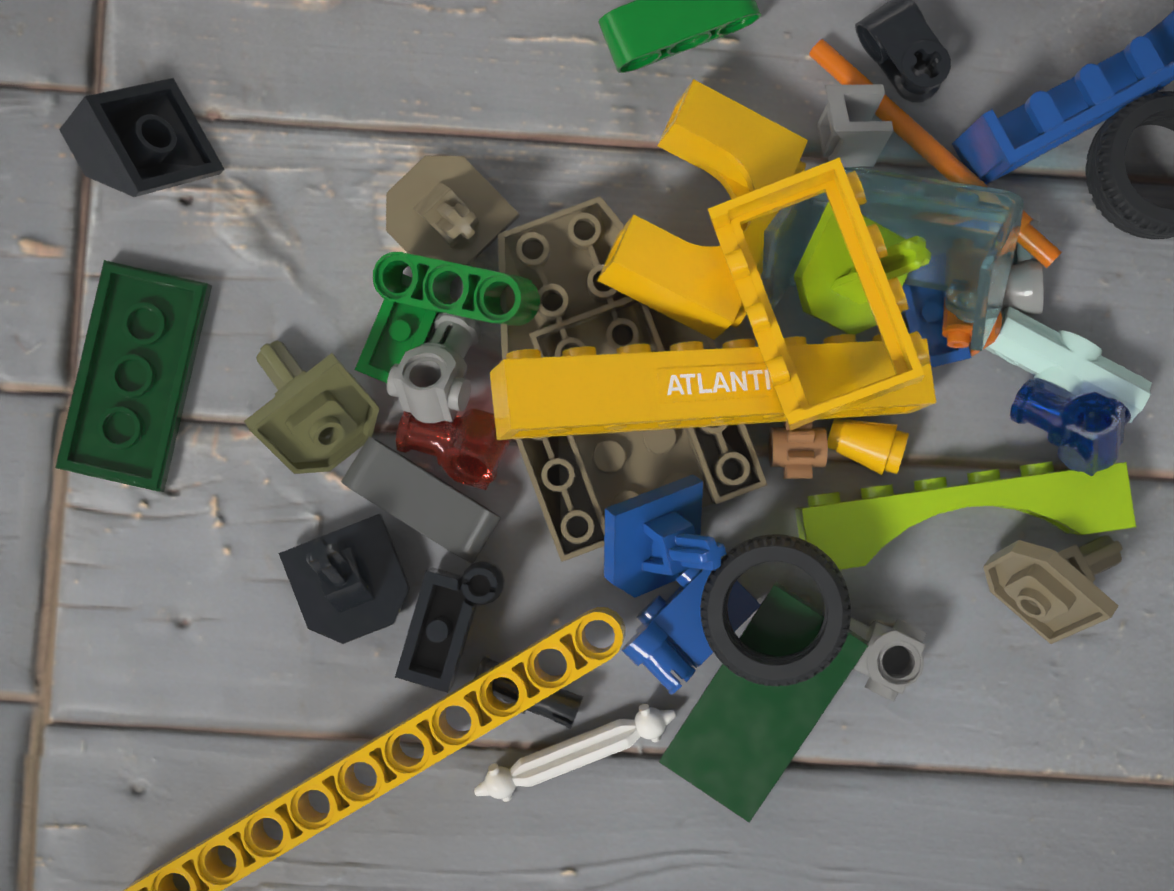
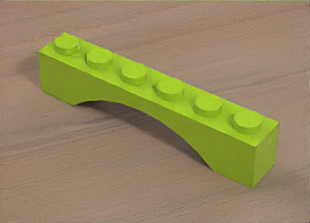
M1106 454L1073 458L1074 468L1054 471L1053 461L1020 465L1021 476L1001 478L999 469L966 473L968 483L947 486L946 476L913 481L915 491L894 494L893 484L860 488L861 499L841 501L839 492L807 496L808 506L795 508L799 538L820 548L833 560L839 570L866 566L886 544L909 527L937 514L966 507L993 506L1017 510L1044 520L1066 534L1077 535L1136 527L1127 463H1107Z

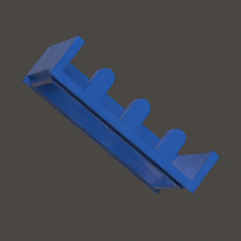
M1174 11L1144 36L1133 39L1124 50L1098 64L1085 65L1073 78L1047 92H1035L1027 99L1025 104L997 118L993 109L982 114L952 143L961 162L988 185L1104 122L1135 99L1164 89L1165 86L1174 81Z

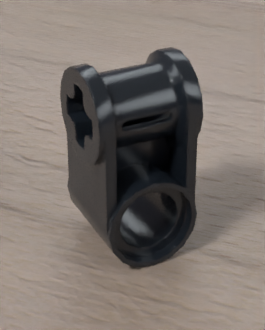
M890 0L855 24V30L863 48L878 63L897 93L903 99L912 103H922L931 99L937 93L941 83L949 74L951 58L948 51L926 23L921 10L913 0ZM914 67L918 71L927 68L931 74L929 76L926 73H922L916 76L912 70Z

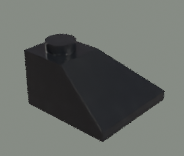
M174 78L85 96L59 129L86 177L132 197L220 175L225 170Z

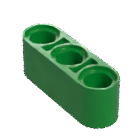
M635 0L606 13L599 19L598 23L618 73H626L739 31L756 22L761 17V13L755 0Z
M389 252L383 255L376 262L373 270V284L376 291L382 298L396 303L504 325H524L536 316L540 307V295L537 287L531 280L512 274L404 252ZM409 266L413 276L410 287L405 291L401 284V276L403 271ZM457 276H460L463 282V292L461 297L454 302L450 295V286L452 281ZM510 286L515 294V302L512 309L508 313H504L500 306V296L502 291Z

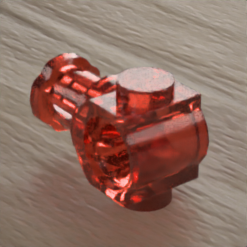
M473 408L467 410L462 416L456 415L453 422L444 420L437 423L421 422L410 412L404 411L396 434V449L403 453L415 450L436 456L438 465L442 466L447 475L454 481L487 490L489 484L498 475V467L512 439L497 440L494 414Z

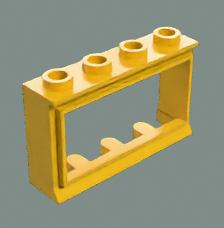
M840 157L708 208L712 225L790 430L909 385L920 383L925 375L922 366L930 364L928 352L920 333L915 331L909 334L902 318L901 312L909 309L903 288L897 277L888 280L880 259L888 256L881 232L876 223L866 226L859 206L866 204L867 200L861 181L856 171L846 174ZM826 193L896 375L809 406L741 225L819 194Z

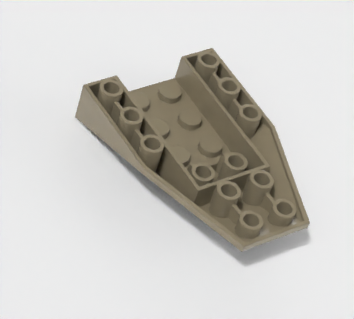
M601 196L498 234L499 272L531 280L537 287L540 295L539 310L530 322L524 325L501 324L502 360L506 359L507 353L523 349H538L541 351V357H561L562 351L582 346L595 347L597 355L617 354V348L631 344H649L651 352L670 351L671 345L689 341L703 342L704 349H716L713 339L597 281L614 241L624 227V224ZM510 286L506 287L500 296V306L504 313H508L515 302V294ZM745 424L516 439L561 562L604 546L605 508L692 474L703 481L702 508L724 502L768 485Z

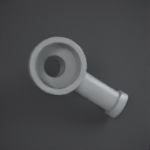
M1027 212L1033 218L1030 224L1038 230V226L1041 224L1040 214ZM1017 242L1018 264L1005 268L1002 283L998 288L997 306L1003 308L1010 306L1026 314H1042L1044 302L1042 264Z

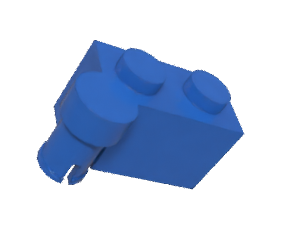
M689 568L682 571L675 578L681 586L666 601L658 595L638 614L637 618L642 624L636 629V634L622 648L624 654L636 666L643 664L668 690L670 695L682 687L680 681L670 672L671 670L687 682L695 673V668L699 667L714 653L703 632L700 614L703 589L711 573L709 570ZM738 581L733 585L728 599V616L734 632L761 606Z

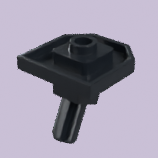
M381 513L278 553L307 628L341 644L393 625L410 590L406 575Z

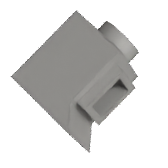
M825 85L828 103L817 123L823 157H828L829 161L840 157L843 167H874L894 131L892 121H871L885 95L884 85Z

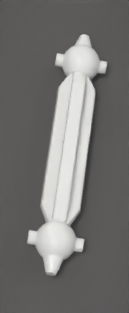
M642 704L639 706V712L634 720L618 719L520 758L510 769L493 763L489 765V772L486 774L484 781L474 788L475 795L491 796L507 802L512 799V793L516 786L532 787L628 749L640 737L651 739L652 742H659L666 725L676 718L674 709L659 710L649 707L648 704Z

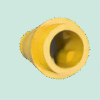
M834 418L827 440L828 449L835 450L837 453L880 475H883L884 471L897 474L909 433L897 430L898 424Z

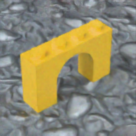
M693 79L676 102L657 146L712 175L726 189L730 198L734 199L805 171L806 163L800 159L808 140ZM788 207L741 225L759 275L764 271L770 257V252L764 250L769 235L773 237L779 231L788 213ZM634 214L618 233L597 280L713 340L730 326L737 328L746 316L721 246L710 247L689 243Z

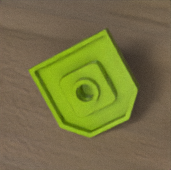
M828 201L793 276L803 312L846 334L856 335L877 326ZM862 215L866 223V226H870L876 223L875 221ZM876 223L888 256L880 259L888 280L897 277L901 286H903L909 272L929 264L931 252L926 248V240L919 236L905 239Z

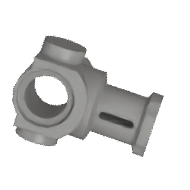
M440 313L434 321L436 331L430 343L421 344L419 347L405 352L400 364H395L391 368L387 380L388 394L399 397L402 410L410 412L417 420L424 423H437L444 420L453 422L457 412H462L466 408L470 398L471 383L469 379L464 378L467 373V364L464 358L469 347L478 343L481 337V329L478 323L471 318Z
M851 618L849 629L869 642L867 649L853 670L869 677L865 688L886 699L895 701L898 693L903 695L906 686L916 682L922 674L924 667L922 653L926 647L923 644V640L927 633L899 619L896 620L893 628L876 620L868 626ZM893 646H903L908 652V665L900 673H886L882 664L883 655Z

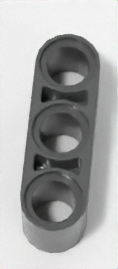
M371 436L368 437L341 480V483L472 564L501 520L499 515Z

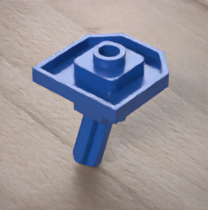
M692 474L605 508L604 578L636 598L676 581L675 578L682 571L689 568L709 571L718 569L721 566V557L726 554V548L723 543L716 542L713 537L701 535L703 481Z

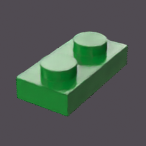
M402 273L401 284L406 291L411 285L412 277ZM384 299L354 370L387 384L391 368L395 364H400L405 352L427 343L434 327V321L440 312Z

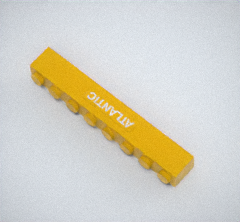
M855 334L835 335L823 339V344H807L806 337L803 336L784 338L809 406L896 375L881 334L873 336L872 341L857 342ZM754 339L728 341L722 344V349H704L703 342L689 341L671 345L670 351L651 352L649 344H631L617 348V354L597 355L595 347L582 346L562 351L561 357H541V351L538 349H523L507 353L506 359H503L490 371L497 440L787 421L759 347H756ZM923 339L930 359L927 339ZM931 362L922 366L925 375L920 383L909 385L821 419L909 414L935 404L936 396Z

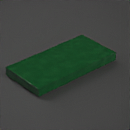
M104 260L55 466L56 469L153 491H165L212 285Z
M775 582L739 639L749 648L762 654L771 656L794 654L807 647L815 639L823 624L825 613ZM849 629L841 651L826 669L804 682L788 686L756 684L739 677L722 664L661 756L659 763L750 823L867 649L869 642Z

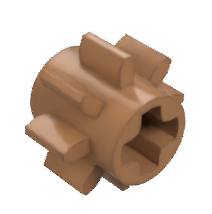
M787 421L783 422V427H770L768 442L770 467H783V479H812V467H826L828 453L826 428L812 427V422L790 430Z

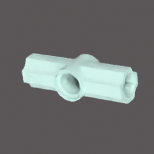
M1010 306L1002 312V326L998 337L994 343L985 348L1010 364L1035 375L1033 380L1048 391L1070 400L1080 399L1124 424L1131 423L1138 413L1143 410L1151 395L1150 388L1152 382L1101 355L1103 351L1096 344L1068 331L1059 330L1057 332Z

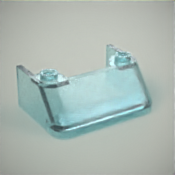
M844 167L846 174L856 171L861 181L867 200L866 204L859 206L862 215L905 239L919 236L926 240V248L931 252V260L929 264L909 272L904 284L946 291V308L955 314L958 319L973 323L970 349L982 351L1002 308L1022 222L1023 199L1013 192L1002 189L859 167ZM826 193L779 210L764 231L763 285L773 310L789 286L796 287L793 275L828 203Z

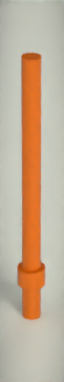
M824 39L817 42L811 49L809 56L841 85H873L866 76ZM886 94L884 95L875 115L882 121H892L894 132L998 224L995 230L1010 244L1014 240L1017 241L1046 268L1058 258L1062 252L1030 224L1033 218L1018 205L1012 208Z

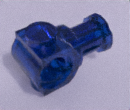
M1029 379L1023 384L1010 410L1012 421L1018 424H1026L1028 422L1048 432V441L1059 447L1058 456L1068 468L1077 472H1084L1090 476H1093L1097 471L1109 468L1117 461L1119 447L1124 442V427L1131 419L1128 408L1117 399L1105 397L1097 392L1084 393L1079 396L1072 395L1064 399L1046 390L1044 383L1037 379Z

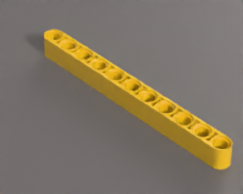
M596 607L586 611L133 882L122 891H179L174 885L173 873H178L187 879L190 891L224 890L612 659L619 652L626 636L623 618L616 611L608 607ZM594 620L607 622L613 628L615 634L614 642L605 648H597L591 645L585 635L586 625ZM555 649L560 651L567 662L566 671L558 676L545 673L540 668L538 662L539 654L542 650ZM507 677L513 680L519 690L518 700L513 703L499 701L492 691L494 679ZM449 706H460L466 709L471 717V727L469 730L458 731L448 724L446 710ZM413 734L422 741L424 747L423 757L411 758L407 756L400 746L401 735ZM356 762H365L372 766L377 775L376 785L367 786L359 782L354 773ZM310 790H318L326 795L330 803V811L328 813H320L310 805ZM264 818H272L281 825L283 830L282 840H275L266 834L263 827ZM219 845L226 846L233 851L237 860L236 867H229L220 860L218 855Z

